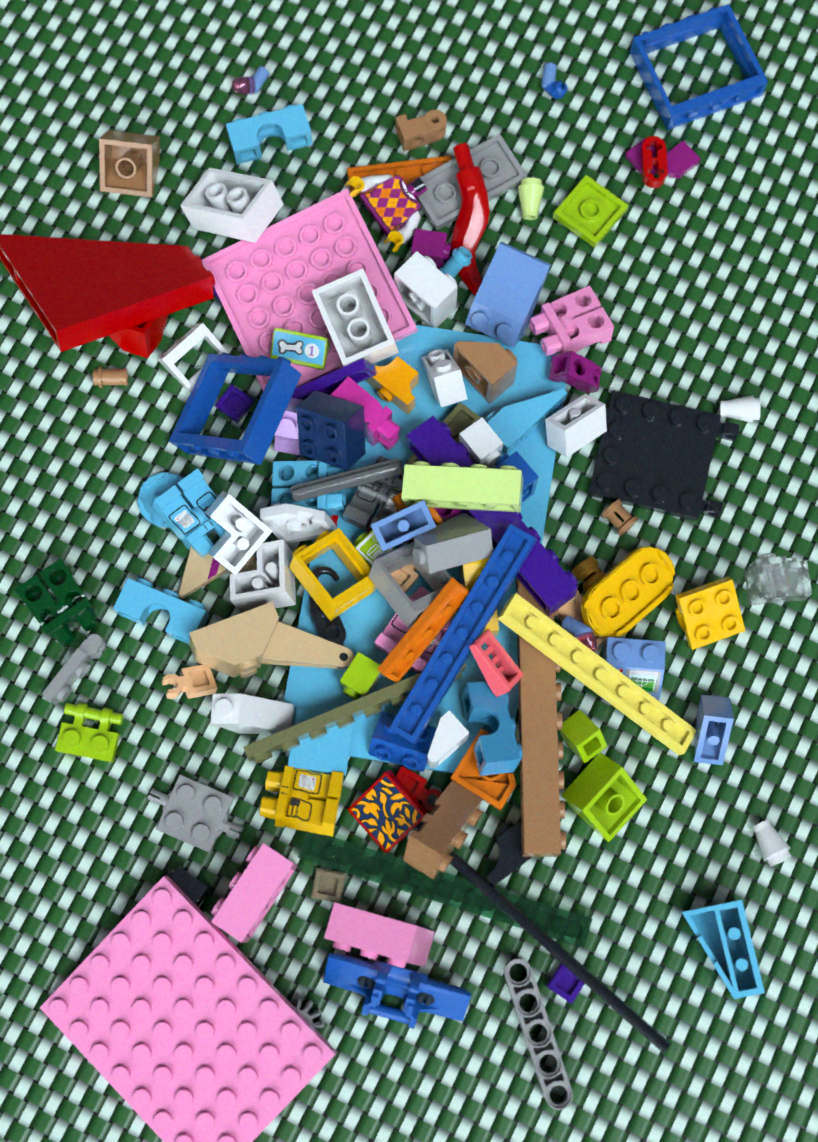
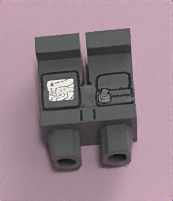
M380 456L375 462V464L387 461L389 459ZM404 467L399 478L393 476L358 486L354 497L343 513L344 521L365 531L370 529L371 532L373 530L371 527L373 522L398 511L392 499L402 492Z

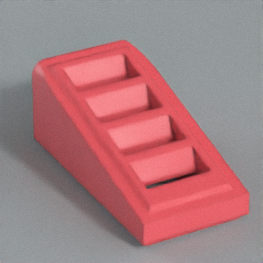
M489 628L469 646L491 691L496 697L509 692L524 675ZM484 643L488 647L485 651L481 647ZM490 653H491V655H492V657H493L492 659H490V658L488 657V655H489Z

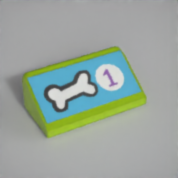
M275 327L270 358L284 357L290 360L291 364L324 370L331 344L328 338Z

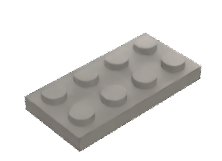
M500 133L470 149L474 166L481 168L489 201L520 185L521 180L527 178L526 173ZM456 158L420 177L426 185L427 191L416 199L436 231L457 220L461 209L462 200L455 176L459 172Z

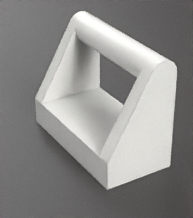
M197 323L157 359L190 393L202 368L187 380L174 363L202 338L218 352L217 354L228 353L203 323Z
M450 710L440 718L428 753L427 765L431 769L437 768L468 740V730Z

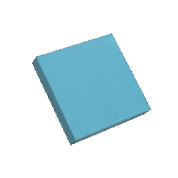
M296 709L294 725L323 714V712ZM353 724L341 729L337 725L327 729L328 734L315 740H311L310 737L300 740V746L290 750L288 766L294 767V769H306L332 774V771L344 773L343 776H346Z

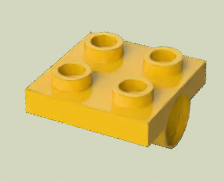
M729 576L675 595L678 604L676 617L680 627L685 632L688 646L692 650L745 631L733 579Z

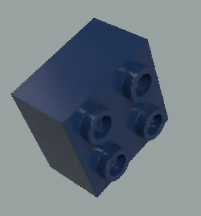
M314 391L296 406L300 455L348 470L366 454L364 406L319 391Z

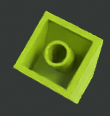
M599 753L561 794L572 810L608 843L647 801V798L623 767L602 753Z

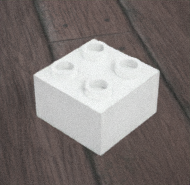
M416 251L394 273V283L406 307L429 327L437 328L456 309L457 283L448 273L443 274L438 270L435 262L430 257H423Z

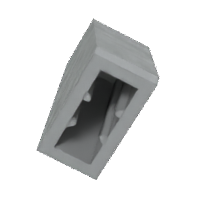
M466 513L460 514L414 537V561L416 565L429 574L489 558L493 554L491 529Z

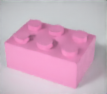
M264 843L260 848L255 846L246 859V862L249 863L244 873L238 872L229 884V888L232 891L227 898H220L211 912L214 915L211 922L241 943L249 942L298 867Z

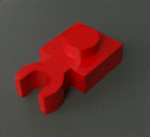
M401 766L396 775L397 779L416 800L422 802L423 807L427 811L431 812L434 807L429 805L428 798L431 795L439 798L442 793L437 789H425L424 786L427 783V779Z

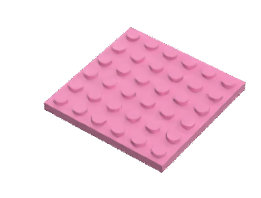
M348 188L267 227L256 243L241 240L202 259L205 269L207 271L210 270L215 278L214 288L246 355L250 357L263 355L270 358L275 327L328 338L331 345L324 370L290 363L291 366L302 374L296 388L329 374L343 365L312 290L364 269L395 343L418 332L353 198L350 196ZM256 375L264 391L270 376Z

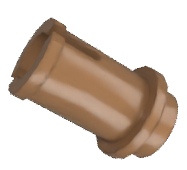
M99 366L98 369H93L94 386H99V388L109 385L128 386V369H103L102 366Z

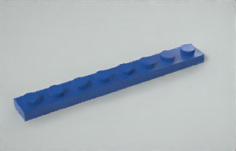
M512 524L509 525L389 729L413 744H417L471 653L469 646L483 633L537 541L535 537Z

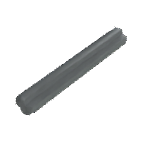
M395 458L291 486L292 498L294 502H300L401 475L402 466L399 459Z

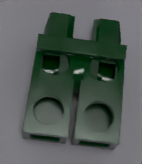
M60 558L39 572L56 596L55 598L49 592L43 580L37 575L14 590L44 631L51 638L56 639L63 647H66L76 639L69 627L79 622L87 632L97 626L99 622L93 612L96 610L75 579L68 565Z

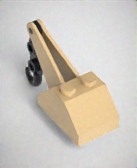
M318 567L312 571L317 579L321 575L327 574L332 576L335 581L339 580L338 574L332 568ZM310 594L309 613L319 637L279 622V616L273 602L189 633L190 648L195 661L233 678L241 676V678L250 677L258 672L257 669L262 664L346 670L354 659L353 652L349 648L344 647L343 644L346 639V630L340 616L330 621Z

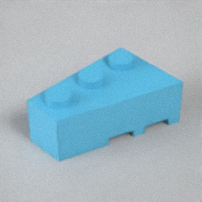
M741 899L681 911L734 999L765 993Z

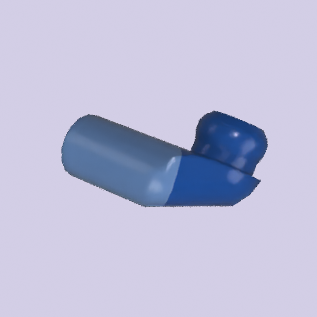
M546 63L543 69L542 88L552 98H562L567 93L568 87L566 83L562 84V81L555 79L557 66L554 63Z

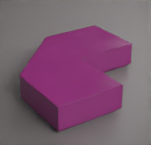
M646 138L626 152L625 158L641 175L640 152ZM684 141L667 153V176L669 178L680 179L700 163L701 158ZM650 146L652 158H655L657 151L653 146ZM652 167L651 174L658 175L656 167Z

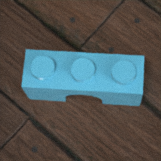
M303 104L288 105L280 110L262 112L257 116L246 119L239 118L226 124L237 165L261 159L260 144L265 138L270 136L281 138L285 142L287 151L313 145L311 129Z
M127 578L113 607V610L118 615L144 625L148 616L153 611L159 609L166 610L170 613V621L165 631L170 637L189 645V633L205 627L210 616L204 610L205 606L192 599H189L188 603L178 599L179 595L165 588H163L162 592L153 589V584L142 578H137L136 581Z

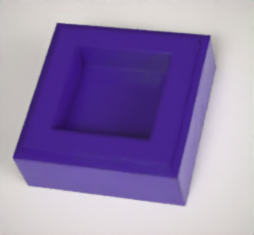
M231 385L216 403L215 408L238 424L254 404V400Z
M560 963L546 987L572 1004L584 983Z

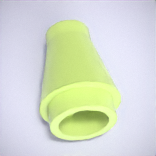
M524 178L518 186L522 219L536 220L538 218V211L544 191L542 180L538 178Z

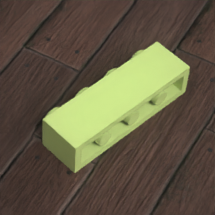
M417 461L413 462V465L405 464L401 498L407 507L425 500L428 508L521 512L523 474L522 470H517L514 466L488 469L486 465L473 464L468 468L459 467L455 463L430 466L427 462Z

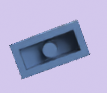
M425 500L396 511L371 524L383 551L437 527Z
M701 695L696 716L695 729L697 731L694 740V762L723 765L734 720L730 698Z

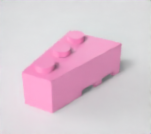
M334 902L324 938L334 941L332 947L350 952L351 946L361 949L360 955L377 960L378 955L389 957L388 964L405 968L406 963L426 967L435 931Z

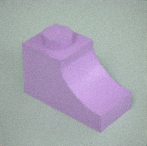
M290 399L275 433L274 451L300 455L296 406L304 400Z

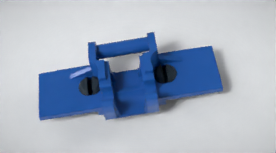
M329 953L323 983L364 996L365 1001L362 1015L367 1016L370 1013L409 1024L408 1028L412 1029L415 1028L419 1012H428L463 1022L471 997V993L465 988L428 978V975L383 962H368L339 953ZM386 993L401 997L404 1000V1009L401 1010L383 1005L380 1002Z

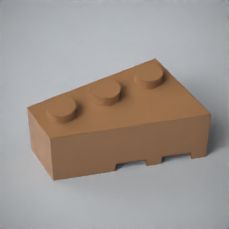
M452 780L435 802V807L431 813H426L423 817L422 822L424 823L418 832L413 830L409 835L403 861L433 880L439 871L444 873L453 859L450 856L454 848L460 849L468 836L465 831L469 825L475 827L482 816L483 811L480 810L483 798Z

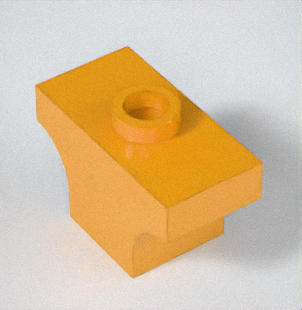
M397 356L389 365H375L376 376L367 379L366 382L377 390L378 396L387 403L391 401L408 415L415 407V397L411 391L419 383V372Z

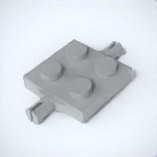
M179 775L174 789L168 795L154 788L150 791L153 795H149L148 800L163 805L162 816L156 828L158 831L209 853L212 852L217 838L223 832L238 839L241 836L239 832H243V826L228 821L229 810L235 798L231 795L184 775Z

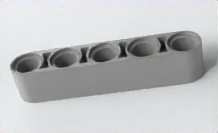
M519 958L511 959L504 966V979L542 1095L547 1104L553 1109H565L571 1104L573 1093L532 968L525 960ZM517 963L523 965L526 971L525 977L521 981L512 980L509 974L512 965ZM524 994H532L536 1002L534 1008L530 1011L522 1010L519 1005L520 998ZM535 1024H542L545 1028V1036L540 1041H533L529 1035L530 1028ZM547 1054L553 1055L555 1058L554 1068L550 1071H542L539 1065L542 1056ZM557 1085L565 1088V1097L560 1102L552 1101L549 1095L550 1090Z

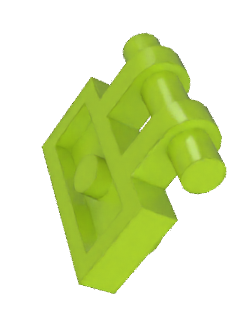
M78 702L77 705L66 703L64 714L72 715L75 719L73 724L62 722L55 751L114 763L120 734L109 731L111 723L122 725L124 714L114 712L113 709L106 707L102 710L88 707V704ZM86 718L100 721L99 729L84 727Z

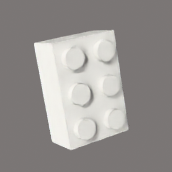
M209 168L180 206L193 229L256 243L284 204L272 180Z
M364 269L312 290L343 366L363 358L374 364L399 353Z

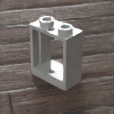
M406 542L391 553L378 555L372 562L373 565L368 576L408 629L413 626L451 579L446 570L429 574L416 565L413 558L415 542ZM410 564L415 566L434 591L413 602L390 574Z

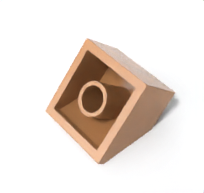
M107 130L99 138L100 191L152 198L160 163V136Z
M458 341L454 344L453 359L461 369L462 376L489 404L514 384L518 363L516 356L508 348L504 349L499 343Z

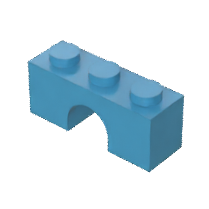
M487 681L467 683L461 696L467 723L482 722L488 725L493 733L479 736L475 744L474 754L479 775L514 772L522 760V747L520 743L516 742L515 720L513 716L509 715L508 693L496 697Z

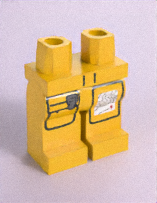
M285 766L284 772L268 771L265 790L279 792V797L276 799L263 796L260 805V816L275 819V826L284 828L286 826L296 830L333 837L344 773L332 771L330 775L315 773L306 769H294L291 766Z

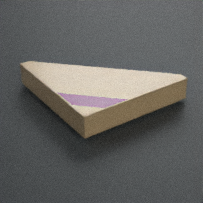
M191 547L179 590L180 597L184 599L227 572L225 567L209 553L202 558Z

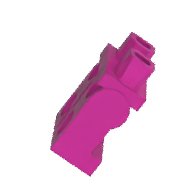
M349 376L331 394V396L364 406L365 437L371 446L374 447L379 442L389 451L399 441L400 436L398 433L400 427L392 421V410L387 406L382 410L381 404Z

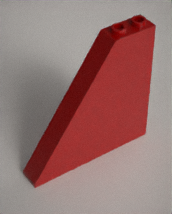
M0 234V261L60 352L214 298L213 286H215V278L210 270L207 271L201 258L198 255H194L188 246Z

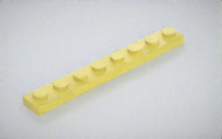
M515 593L510 596L497 618L499 621L677 755L685 754L697 731L694 727L520 595Z

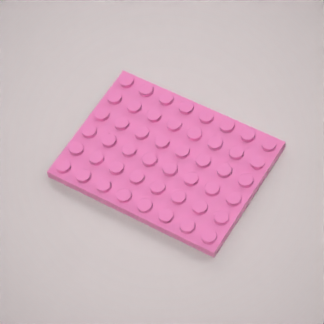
M168 875L160 879L40 1007L163 1142H253L337 1053L330 1043L222 931L211 922Z

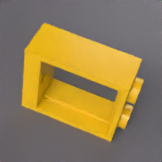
M340 528L331 533L329 531L323 532L315 539V543L308 547L307 545H302L292 554L293 559L289 569L330 621L374 593L377 588L368 577L371 567ZM330 549H333L358 581L333 599L307 566L308 563Z

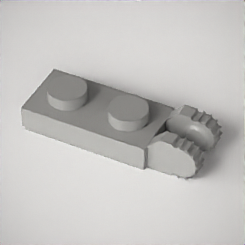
M96 633L89 637L87 636V639L75 650L43 691V696L57 706L60 701L64 702L70 696L73 690L71 686L78 678L82 679L88 673L91 667L89 664L91 660L99 659L105 649H107L106 642L100 635Z

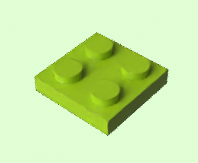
M585 175L554 211L553 218L596 248L624 215L629 205Z

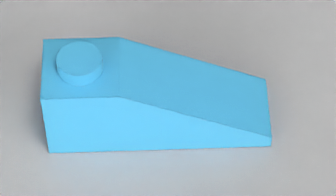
M561 389L505 406L498 413L496 411L490 413L485 421L503 442L502 454L509 455L545 419L551 416L565 402L567 392Z

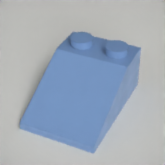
M501 241L473 300L465 325L515 347L526 332L551 264Z

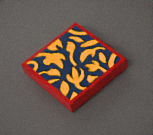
M390 770L386 771L347 809L386 854L407 836L428 813Z

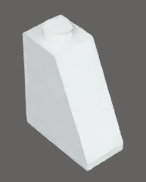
M213 694L211 724L238 734H275L293 726V704L245 694Z

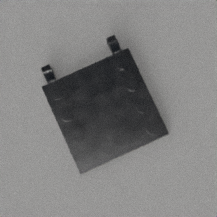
M613 390L606 415L607 431L601 437L588 496L613 502L620 499L622 504L693 521L699 519V514L718 518L719 514H721L723 503L715 500H703L716 437L735 441L740 425L720 423L721 415Z

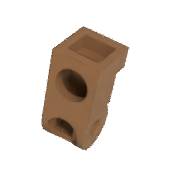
M430 110L425 116L410 120L407 119L406 114L395 117V131L403 152L437 142L445 136L447 118L440 110Z

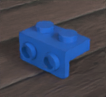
M382 711L372 736L369 755L383 761H390L405 766L408 769L423 772L437 728L427 725L417 744H413L389 729L396 715Z

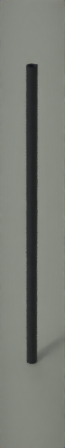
M420 822L413 830L418 832L423 823ZM454 851L451 852L450 856L453 859L450 864L656 1048L663 1054L671 1045L668 1040Z

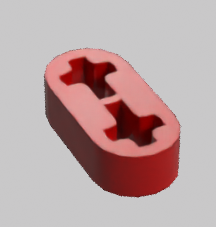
M650 136L644 140L640 152L642 180L646 186L658 188L664 184L668 174L666 144L662 138ZM650 146H653L657 151L655 158H652ZM652 167H656V173L659 175L658 178H654V175L651 174Z

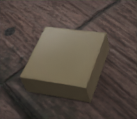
M317 868L311 898L340 904L346 874Z

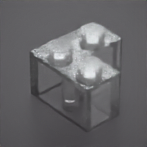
M766 553L759 555L758 559L744 572L749 605L802 601L812 595L807 561H797V558H786L785 556L776 557L775 553Z

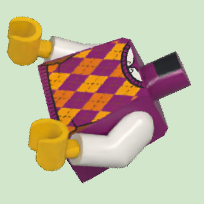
M390 174L371 175L363 178L358 176L351 177L345 183V186L352 185L355 188L350 193V196L355 197L360 192H363L360 194V201L387 238L384 243L392 241L395 244L392 251L397 252L401 244L414 235L415 229H417L421 219L419 213L421 205L416 198L427 191L426 185L420 177H417L408 185L405 184L399 175L395 177Z

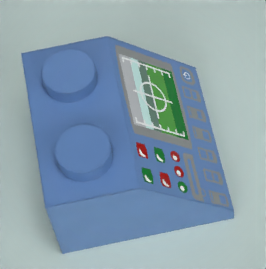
M607 637L603 643V659L655 699L660 700L665 671L666 642Z

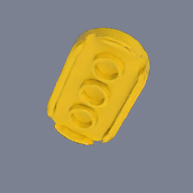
M638 548L630 552L586 591L581 605L584 623L592 628V633L602 638L620 637L626 634L667 598L673 589L674 583L672 581L675 575V568L670 557L658 548Z

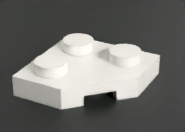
M277 503L271 507L260 509V519L272 530L279 540L284 539L287 544L315 539L325 531L331 533L336 530V524L325 511L288 503Z

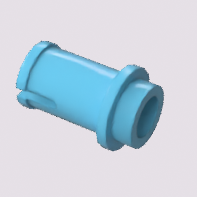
M465 247L455 248L452 251L451 258L439 270L443 274L448 273L455 278L464 266H469L472 254Z

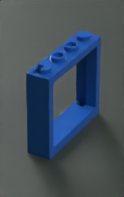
M729 4L718 8L712 7L707 12L698 15H689L682 21L664 24L659 29L651 32H642V35L634 37L630 54L667 130L761 97L768 83ZM720 28L745 80L672 106L647 54Z
M222 353L221 355L209 354L169 442L186 454L261 465L302 374L290 365V360L284 357L272 359L263 355L250 357L245 354H240L239 356H232L228 353ZM228 373L270 376L242 440L200 435Z

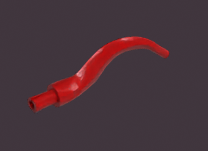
M461 143L453 147L459 172L455 176L462 202L452 234L451 252L455 248L462 246L472 254L471 263L469 266H464L459 271V275L468 289L476 296L483 281L476 265V250L488 224L490 214L489 199L481 168L474 166L468 144Z

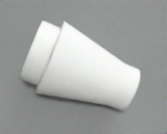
M753 395L721 401L720 415L721 417L753 423V420H760V398H753Z
M769 820L760 822L753 827L763 860L767 861L770 867L791 857L789 845L772 827Z

